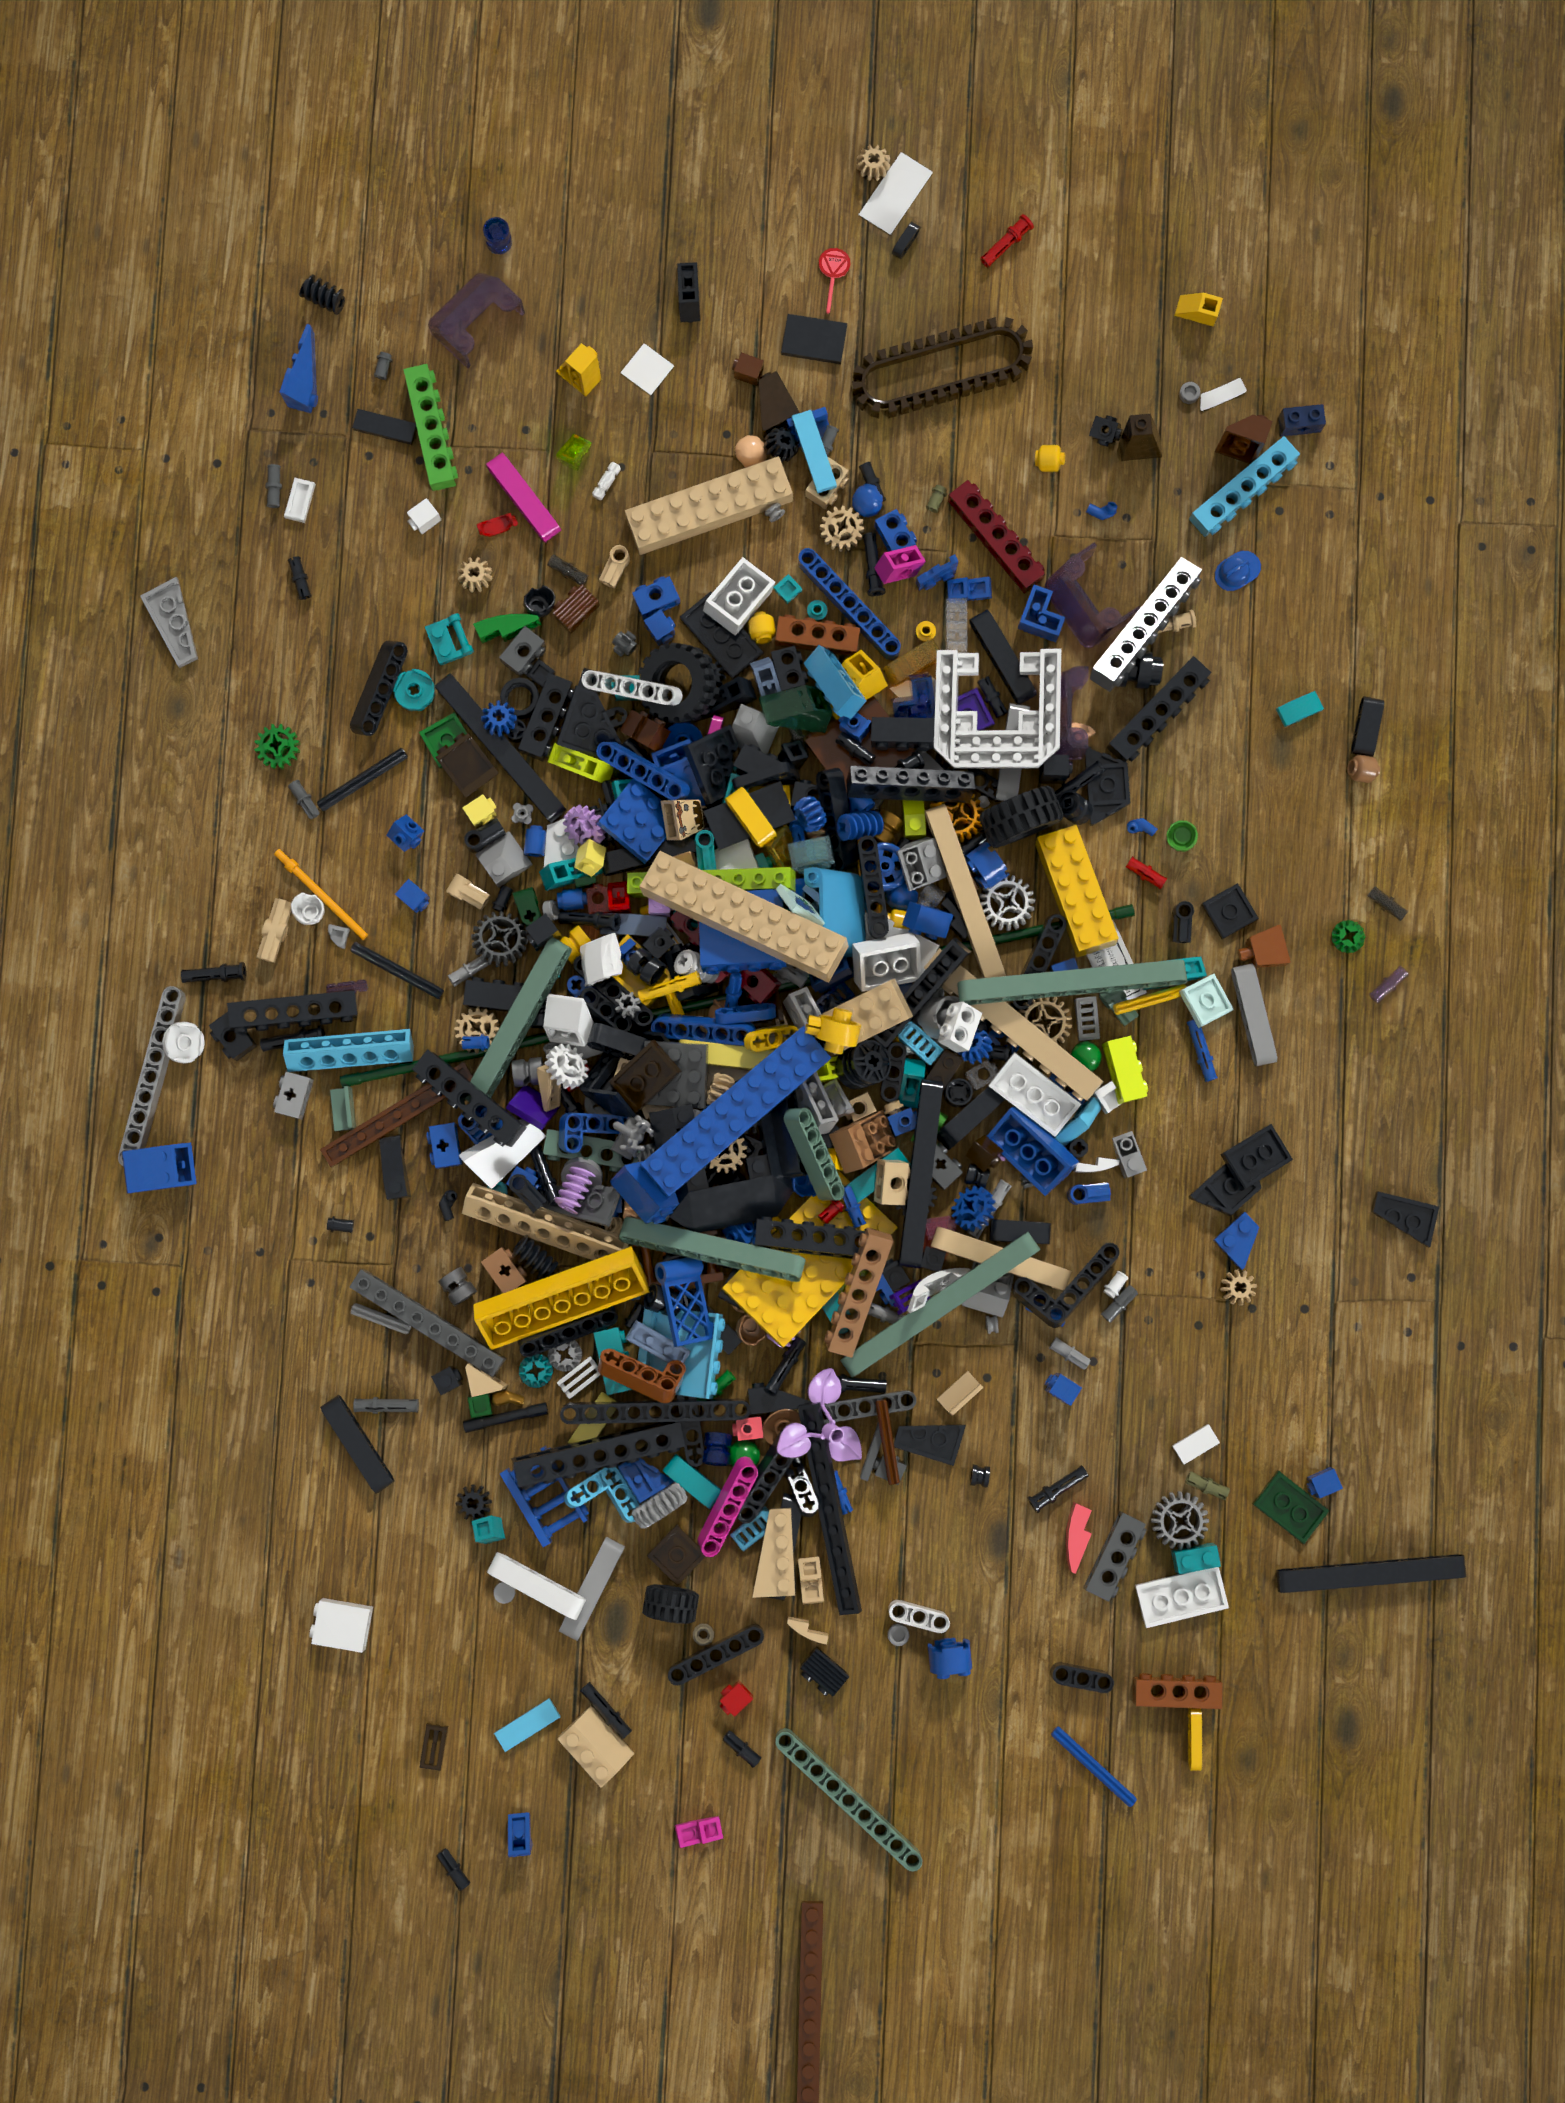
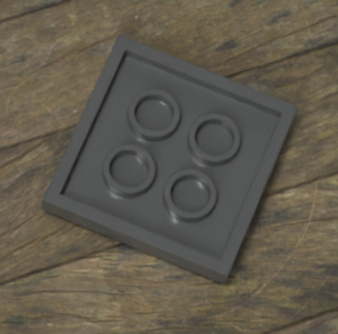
M645 1041L644 1047H645L650 1041ZM656 1041L682 1072L647 1105L680 1107L692 1104L693 1108H706L708 1044Z

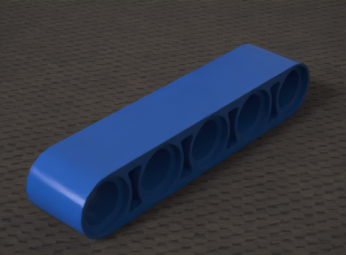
M602 742L597 746V756L602 761L666 798L682 800L688 797L690 787L686 782L616 742ZM608 747L611 748L610 756L607 754ZM625 756L628 758L627 766L624 764ZM642 766H644L646 771L644 776L641 774ZM659 776H661L663 780L661 786L658 783ZM676 786H678L680 789V793L678 796L675 793Z
M668 1013L659 1015L651 1024V1031L664 1033L670 1039L740 1046L744 1045L745 1038L740 1030L746 1031L747 1034L756 1031L755 1026L751 1022L722 1025L717 1024L715 1018ZM659 1022H663L667 1029L662 1028ZM679 1024H683L687 1031L682 1030ZM700 1026L705 1027L707 1033L702 1032ZM720 1028H724L728 1035L721 1033Z

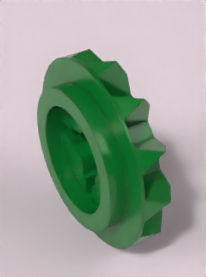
M1346 920L1334 927L1332 942L1339 951L1353 953L1364 945L1366 937L1364 928L1358 922ZM1345 931H1347L1348 933H1356L1352 937V942L1349 939L1343 941L1341 940L1344 938V936H1346Z

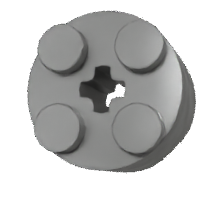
M956 996L933 997L923 1006L918 1016V1024L922 1026L924 1032L929 1037L939 1038L940 1029L947 1016V1009L952 1003H958L959 998Z

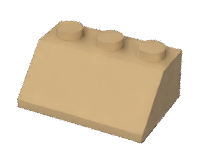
M592 1705L558 1737L560 1743L600 1788L634 1755V1752L610 1725L607 1726L604 1718Z

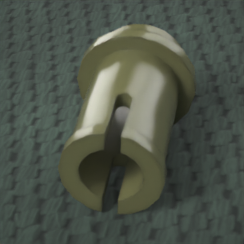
M936 485L932 488L933 493L926 505V509L934 513L938 512L943 498L947 496V489L945 487Z

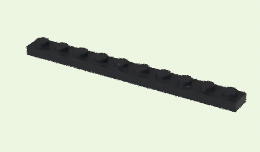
M820 1402L799 1405L800 1421L806 1427L807 1433L821 1434L825 1424ZM808 1437L811 1442V1448L808 1450L807 1456L814 1491L818 1500V1511L839 1615L859 1614L862 1608L828 1440Z

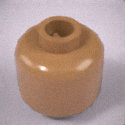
M1356 755L1349 761L1347 772L1353 781L1371 783L1379 775L1380 766L1372 756Z

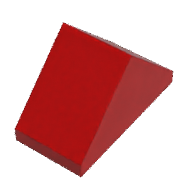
M627 881L608 883V908L610 913H631L630 895L627 894Z

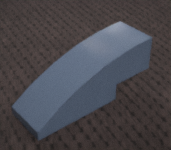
M619 914L621 917L619 930L612 931L611 929L603 928L600 930V934L609 935L615 933L616 936L625 937L628 934L632 938H648L658 927H661L663 930L666 928L667 917Z

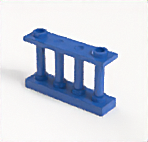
M544 1446L540 1450H546L547 1447ZM554 1461L552 1464V1468L559 1469L556 1462ZM536 1465L532 1467L531 1472L540 1466ZM508 1468L500 1473L542 1547L552 1542L551 1537L553 1533L579 1517L583 1523L589 1519L587 1517L589 1511L585 1504H583L550 1526H543L540 1521L541 1515L563 1503L565 1493L571 1489L564 1477L556 1478V1481H559L564 1489L563 1493L540 1507L533 1508L529 1502L531 1497L554 1482L548 1484L539 1482L532 1488L522 1490L521 1487L518 1488L514 1470L511 1471ZM572 1493L571 1501L577 1502L576 1496Z

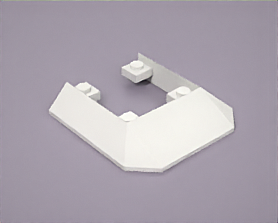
M1040 649V652H1020V675H1040L1039 711H1019L1018 730L977 731V711H958L959 676L979 675V653L937 650L934 749L954 769L1039 768L1060 748L1061 649Z

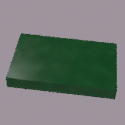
M1278 1470L1252 1503L1302 1544L1306 1543L1330 1511Z

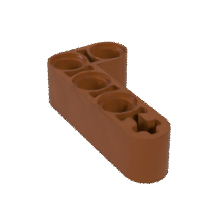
M605 1349L601 1352L597 1367L601 1375L661 1403H669L674 1399L682 1385L686 1371L684 1363L679 1360L670 1361L665 1370L661 1372L614 1349Z

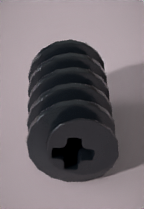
M314 274L307 278L301 286L299 296L304 297L307 301H312L313 304H319L321 308H326L329 312L333 311L335 315L340 314L345 305L344 289H340L336 293V285L329 289L330 283L328 281L322 286V278H318L316 282Z
M525 1235L514 1247L512 1257L520 1255L518 1263L525 1260V1269L532 1266L530 1273L538 1272L537 1280L542 1277H548L556 1269L558 1262H552L553 1257H546L547 1252L545 1250L540 1251L541 1247L539 1244L533 1246L535 1241L533 1239L527 1240L528 1235Z

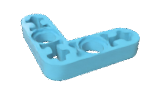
M616 1467L601 1469L569 1489L564 1495L565 1504L570 1508H576L601 1492L606 1491L621 1518L627 1523L635 1522L634 1517L628 1516L627 1513L629 1509H635L639 1504ZM607 1472H612L614 1475L611 1477V1479L607 1480L605 1478ZM589 1481L597 1484L595 1493L589 1492L587 1489ZM616 1482H619V1485H616L611 1489V1485H613ZM618 1488L625 1492L623 1500H619L615 1496ZM581 1491L584 1493V1495L577 1499V1502L571 1501L572 1493L574 1495ZM628 1500L630 1501V1503L626 1506H621V1504L627 1502Z

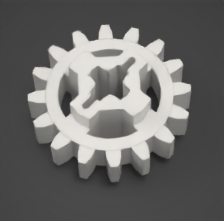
M560 1044L551 1049L550 1053L546 1055L548 1060L545 1062V1065L549 1066L546 1072L552 1074L550 1079H556L558 1086L562 1083L564 1089L569 1086L571 1089H574L588 1078L586 1072L589 1071V1068L584 1066L587 1060H582L583 1053H576V1047L571 1049L570 1044H567L565 1047L563 1044Z

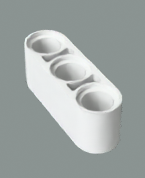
M894 1600L888 1607L892 1620L936 1633L946 1632L950 1626L947 1615L939 1610L902 1600ZM898 1605L904 1608L903 1614L895 1616L892 1613L893 1608ZM917 1611H922L925 1614L924 1619L920 1622L913 1619V1615ZM937 1617L945 1619V1624L942 1627L934 1625V1620Z

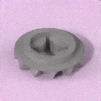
M573 1340L549 1349L548 1357L550 1364L560 1371L573 1370L579 1365L582 1358L580 1345ZM570 1346L568 1354L571 1355L570 1357L573 1360L565 1358L560 1362L562 1355L557 1350L564 1351Z

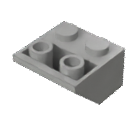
M923 837L904 845L896 851L908 891L946 878L935 838Z
M973 1262L972 1269L980 1265V1263ZM1006 1273L963 1302L962 1306L1003 1318L1010 1299L1014 1275Z

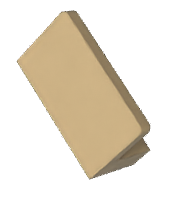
M966 1371L937 1400L953 1416L983 1389V1386L977 1382L969 1371Z

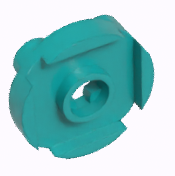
M419 669L402 672L398 676L393 688L397 702L400 706L410 711L424 710L431 704L435 696V687L432 679L426 672ZM417 685L419 693L411 695L409 688Z

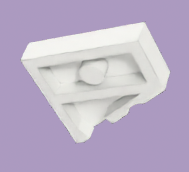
M565 818L547 825L544 867L550 863L576 858L579 847L574 844L575 840L573 838H568L570 833L564 831L567 826L563 825V822L566 820Z

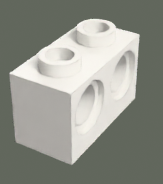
M965 1002L952 1003L947 1009V1016L940 1029L938 1042L956 1053L969 1051L982 1013Z

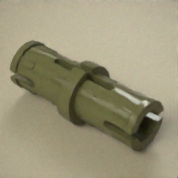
M1192 1471L1189 1472L1185 1480V1484L1202 1490V1493L1206 1495L1209 1493L1224 1501L1230 1491V1488L1214 1482L1212 1478L1199 1476Z

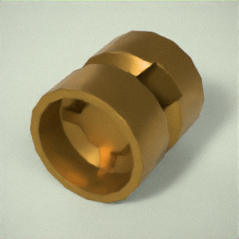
M881 809L879 814L883 819V831L879 835L876 834L874 839L877 843L886 842L892 844L895 839L893 834L900 831L904 822L891 812Z

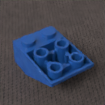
M690 739L651 753L655 765L689 785L690 793L687 798L682 800H699L701 806L706 805L683 749V746L692 742ZM659 776V779H660L661 784H662V782H663L662 777ZM678 786L675 787V793L677 796L680 793V789Z
M191 1142L122 1151L127 1194L196 1184Z

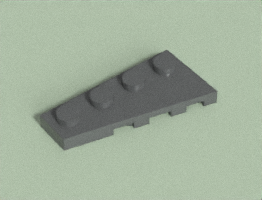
M595 1185V1187H586L589 1190L588 1192H581L585 1199H578L577 1202L582 1206L573 1208L578 1214L570 1213L562 1209L558 1204L550 1206L548 1201L541 1207L565 1216L609 1227L620 1194L614 1187ZM556 1186L558 1192L560 1189L565 1190L563 1186ZM539 1188V1192L547 1200L544 1190Z

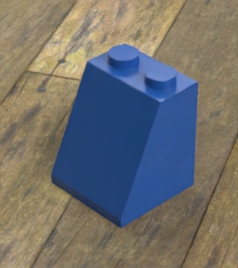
M643 1161L624 1165L611 1179V1185L644 1223L653 1222L654 1224L664 1222L665 1218L672 1214L673 1210L679 1205L676 1193L667 1199L640 1167Z

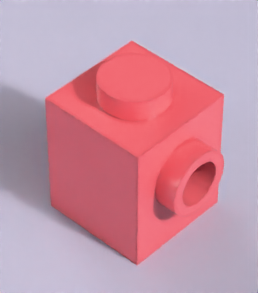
M761 1416L736 1420V1423L732 1424L733 1436H738V1441L763 1438Z

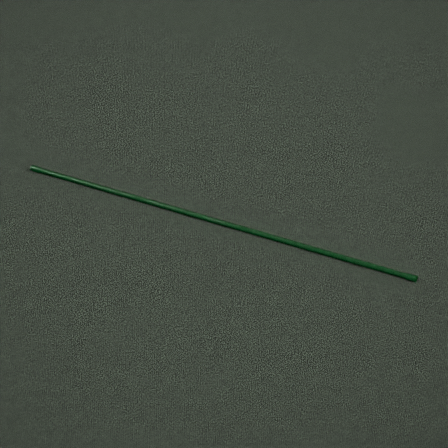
M1132 904L1108 910L1112 920L1135 916ZM1060 921L1052 922L1051 927L1054 930L1058 929L1061 924ZM1043 924L992 935L995 945L1036 937L1039 935ZM970 941L961 942L970 951L973 950ZM941 946L939 948L943 950L946 946ZM809 977L803 987L811 985ZM792 982L782 983L779 991L783 992L799 987ZM727 994L683 1002L681 1005L684 1013L705 1009L713 1005L714 999L717 1001L726 1000ZM669 1006L651 1009L655 1019L664 1013L672 1014ZM643 1016L640 1022L649 1021L650 1017ZM616 1022L617 1027H622L621 1023ZM546 1032L531 1035L523 1039L518 1049L550 1041ZM474 1049L470 1052L462 1050L439 1055V1057L448 1064L484 1057L486 1052L479 1049L478 1053ZM419 1060L361 1073L356 1072L340 1076V1083L342 1088H344V1086L350 1087L364 1082L415 1072L412 1068Z

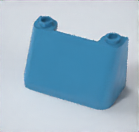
M817 867L805 868V884L810 888H819V914L825 922L822 927L846 937L849 947L844 956L853 957L852 944L866 941L865 902L861 876L855 873Z

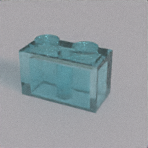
M829 835L788 844L792 869L798 871L799 874L804 873L805 868L818 867L826 869L835 863Z

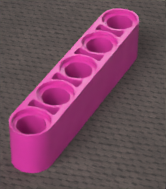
M503 452L486 463L490 473L544 543L561 531L557 522Z
M744 1456L736 1461L698 1536V1545L706 1557H714L720 1551L758 1476V1470L749 1457ZM751 1467L749 1471L742 1472L744 1468ZM736 1486H741L740 1489L733 1491ZM732 1504L730 1508L723 1509L726 1505ZM722 1523L720 1527L714 1528L716 1524ZM707 1542H713L711 1545L705 1546Z

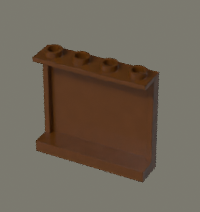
M874 695L867 699L857 712L872 721V717H889ZM832 719L825 723L824 728L820 731L810 733L805 740L806 748L812 751L825 770L839 768L843 772L846 786V778L850 766H866V764L856 757H851L846 749L835 742L836 739H839L837 737L842 731L839 728V719ZM852 720L850 724L856 725L857 722ZM871 730L861 742L865 749L876 755L875 760L872 759L874 762L869 767L897 768V761L899 759L904 760L914 752L913 748H909L906 751H899L896 748H888L887 750L872 748Z

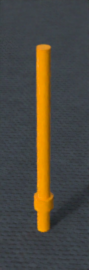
M281 849L274 853L285 865L284 868L289 873L296 875L362 940L368 936L341 907L298 867L299 864L294 859H290Z

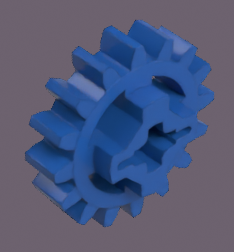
M973 1186L972 1190L967 1187L965 1189L966 1193L959 1192L960 1198L954 1199L957 1204L951 1207L955 1211L952 1217L956 1219L955 1223L966 1231L969 1229L974 1232L975 1227L982 1230V1224L988 1226V1218H994L991 1212L996 1211V1208L992 1206L996 1201L992 1198L993 1195L983 1187Z

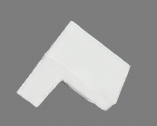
M1112 1081L1096 1090L1093 1094V1097L1095 1096L1100 1102L1104 1114L1110 1113L1121 1105L1117 1102L1114 1090L1116 1086Z

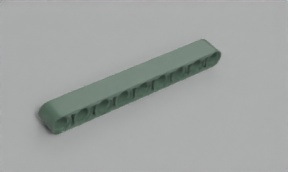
M554 937L546 943L470 1081L490 1098L494 1094L571 954L572 949ZM471 1095L467 1096L465 1100L471 1102Z
M631 1217L624 1219L618 1238L627 1244L794 1282L801 1280L806 1262L805 1258L799 1255L667 1225L654 1224L653 1222L644 1223L643 1220Z
M787 1728L780 1729L777 1732L775 1738L776 1746L787 1758L909 1871L920 1869L922 1866L921 1853L907 1838L795 1733ZM782 1735H788L791 1741L789 1744L783 1745L780 1743L779 1738ZM798 1750H804L807 1756L800 1760L795 1757V1753ZM820 1765L823 1770L820 1774H813L811 1772L812 1766ZM836 1780L839 1784L837 1788L830 1789L827 1787V1782ZM845 1795H852L854 1801L851 1804L844 1803L842 1800ZM861 1810H868L870 1816L866 1819L860 1818L858 1814ZM877 1825H884L886 1827L885 1832L882 1834L876 1833L874 1829ZM893 1840H900L902 1842L901 1847L894 1849L890 1846ZM912 1854L918 1857V1860L913 1864L906 1861L907 1857Z

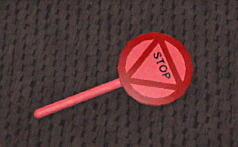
M838 248L825 250L819 258L821 272L825 276L830 277L827 314L830 313L834 279L844 276L849 271L851 265L848 254Z

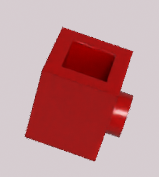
M740 1680L733 1686L727 1685L720 1692L722 1695L720 1697V1702L722 1703L720 1707L727 1715L731 1713L734 1717L753 1700L752 1693Z

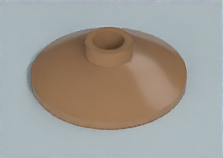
M781 1409L772 1413L763 1424L762 1429L765 1440L772 1445L783 1428L792 1423L801 1424L799 1413L790 1409Z

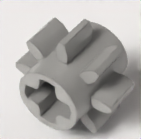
M622 992V997L615 999V1002L620 1005L615 1008L616 1012L622 1011L624 1019L627 1015H631L634 1018V1013L641 1011L640 1007L636 1005L641 1001L639 998L634 999L633 992L629 995H625ZM631 1002L632 1006L624 1007V1004L628 1005Z

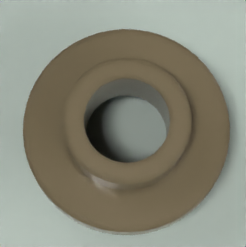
M699 1624L693 1631V1639L699 1645H708L714 1638V1631L708 1624ZM704 1630L708 1635L706 1638H702L699 1633Z

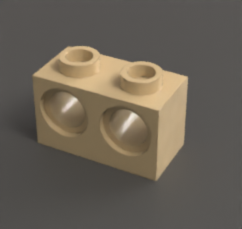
M829 457L828 460L832 472L839 475V478L835 479L837 488L827 490L828 494L826 496H820L817 494L812 480L805 490V497L825 510L829 505L832 506L838 498L837 492L840 488L844 489L849 482V470Z

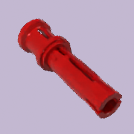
M1022 214L1013 226L1007 228L1006 234L980 257L982 264L989 268L1012 244L1020 242L1022 236L1028 230L1034 228L1032 221Z

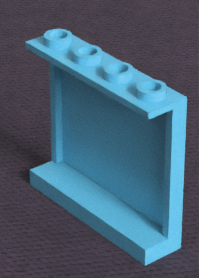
M644 1308L643 1324L672 1340L668 1316L661 1314L660 1311L657 1313ZM680 1310L675 1317L680 1320L684 1311ZM691 1311L696 1316L700 1314L698 1311ZM708 1313L710 1322L714 1324L713 1339L682 1345L691 1352L684 1362L686 1371L682 1385L676 1395L713 1399V1395L717 1394L718 1384L715 1382V1377L720 1371L718 1353L722 1352L723 1340H720L721 1331L725 1329L723 1314ZM689 1315L684 1321V1324L690 1329L695 1323V1320ZM699 1324L695 1333L704 1337L706 1336L704 1327ZM680 1328L678 1332L680 1341H685L689 1334L683 1328ZM639 1347L638 1361L661 1372L665 1370L667 1362Z

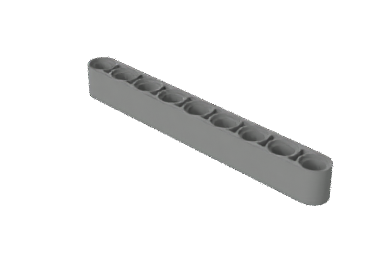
M174 986L164 989L118 1155V1161L122 1166V1151L144 1149L147 1145L170 1060L163 1050V1043L160 1042L159 1036L162 1032H166L169 1026L180 1022L186 1000L185 993ZM173 992H177V1000L171 1002L170 995ZM172 1012V1019L166 1022L164 1019L165 1014ZM157 1052H160L162 1055L159 1062L154 1061V1055ZM155 1072L156 1079L150 1083L148 1076L150 1073ZM149 1092L151 1099L144 1103L143 1095ZM143 1112L145 1120L139 1123L137 1117ZM138 1133L140 1139L137 1143L134 1144L132 1142V1136L133 1134Z

